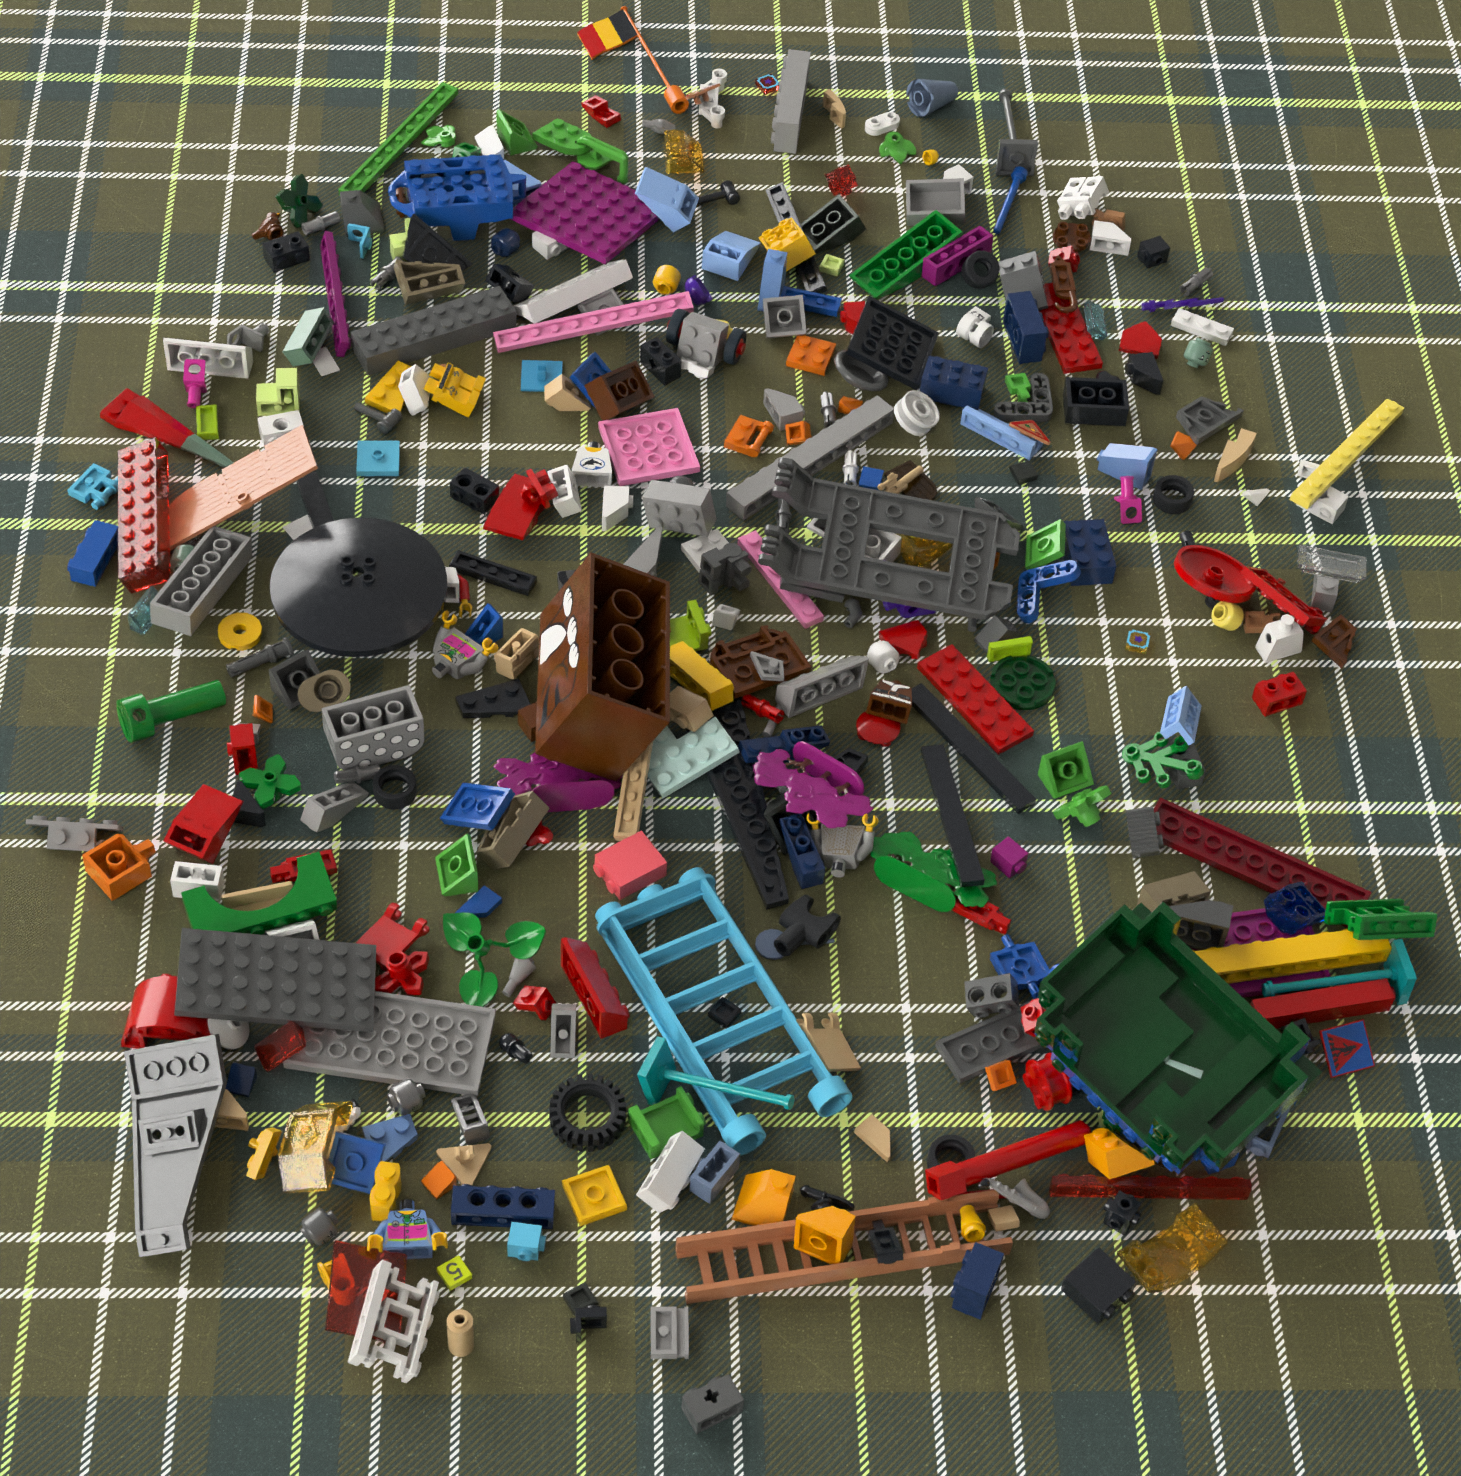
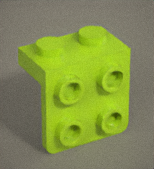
M696 600L687 601L686 616L670 619V646L683 641L695 651L708 649L709 637L712 635L709 624L705 623L704 610L702 607L699 608Z

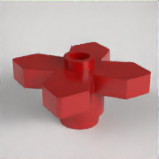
M402 951L390 953L386 960L387 969L380 965L385 973L375 978V991L392 993L401 986L407 995H421L424 983L418 974L428 968V953L414 951L409 956Z

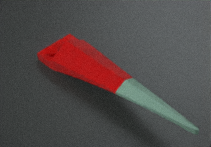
M128 388L122 391L100 412V418L116 428L172 445L224 468L234 463L143 395L139 396Z

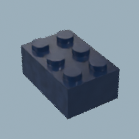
M1031 291L1008 293L1003 325L1019 364L1042 361L1043 353L1046 352L1045 342L1046 338L1049 337L1048 327L1044 326L1042 313L1038 311L1037 300L1033 298Z
M928 356L921 380L920 392L926 394L934 402L963 408L969 406L979 410L988 368L957 360L943 359L938 356Z
M1104 519L1063 521L1066 524L1064 561H1075L1081 570L1080 576L1070 582L1071 586L1113 584L1116 563Z

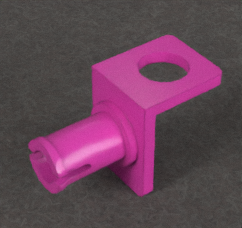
M185 359L183 382L186 392H188L187 406L190 408L201 406V393H207L205 383L206 361L202 359ZM196 364L200 366L201 370L198 374H191L189 367Z
M1121 476V495L1114 496V500L1120 502L1121 523L1142 522L1141 498L1134 495V476ZM1129 507H1135L1137 510L1136 516L1131 519L1127 518L1126 510Z

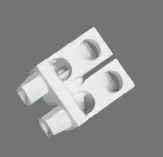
M1104 177L1070 178L1061 197L1057 200L1060 207L1058 210L1060 219L1066 220L1070 216L1085 219L1087 215H1094L1100 198L1107 196L1109 192Z

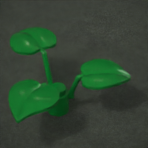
M467 912L444 913L443 930L448 944L456 951L464 952L469 950L472 952L480 967V972L470 970L460 980L459 992L465 1004L484 1007L492 1001L497 993V976L492 972H485V967L481 960V957L488 954L491 945L504 948L510 947V953L513 957L526 960L533 957L539 951L546 934V929L542 925L531 921L517 922L512 924L505 932L508 943H502L491 939L486 940L480 935L482 925L476 915Z

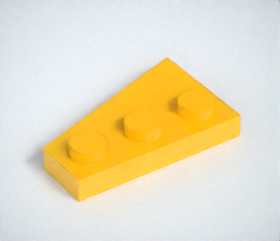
M397 361L367 394L365 404L385 413L390 412L392 409H397L401 412L405 401L398 386L402 372L412 366Z

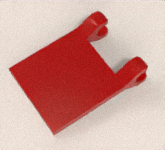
M394 902L389 904L384 915L356 942L359 944L376 945V963L386 969V960L390 953L394 951L405 952L419 937L425 936L430 931V928L426 926L427 920L419 918L415 922L412 930L395 922V920L402 916V912L398 910L400 906Z

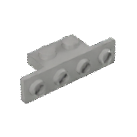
M33 816V820L26 819V824L29 826L48 827L47 849L88 852L96 847L97 830L123 831V826L117 825L115 820H103V824L94 823V819L80 818L79 822H70L71 818L56 817V821H48L46 816Z

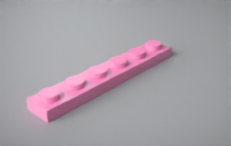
M756 530L738 538L737 544L743 551L745 550L749 554L748 558L805 629L823 621L824 615L808 595L780 589V575L769 566L758 563L759 555L763 552L760 550L762 537Z

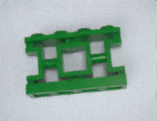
M1404 900L1328 901L1324 923L1327 925H1348V931H1354L1353 938L1357 940L1434 937L1437 914L1433 912H1410V907L1404 906Z

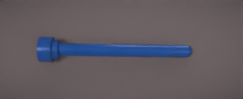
M1017 166L1013 169L1011 174L1013 182L994 226L993 232L995 234L1001 232L1018 187L1027 178L1028 172L1024 167Z

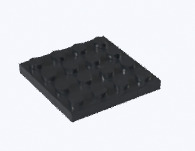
M868 296L845 353L917 391L921 384L928 356L932 354L939 332Z

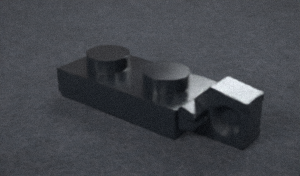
M882 1219L872 1221L873 1230L868 1231V1239L878 1264H893L896 1261L903 1260V1250L893 1227L885 1228Z

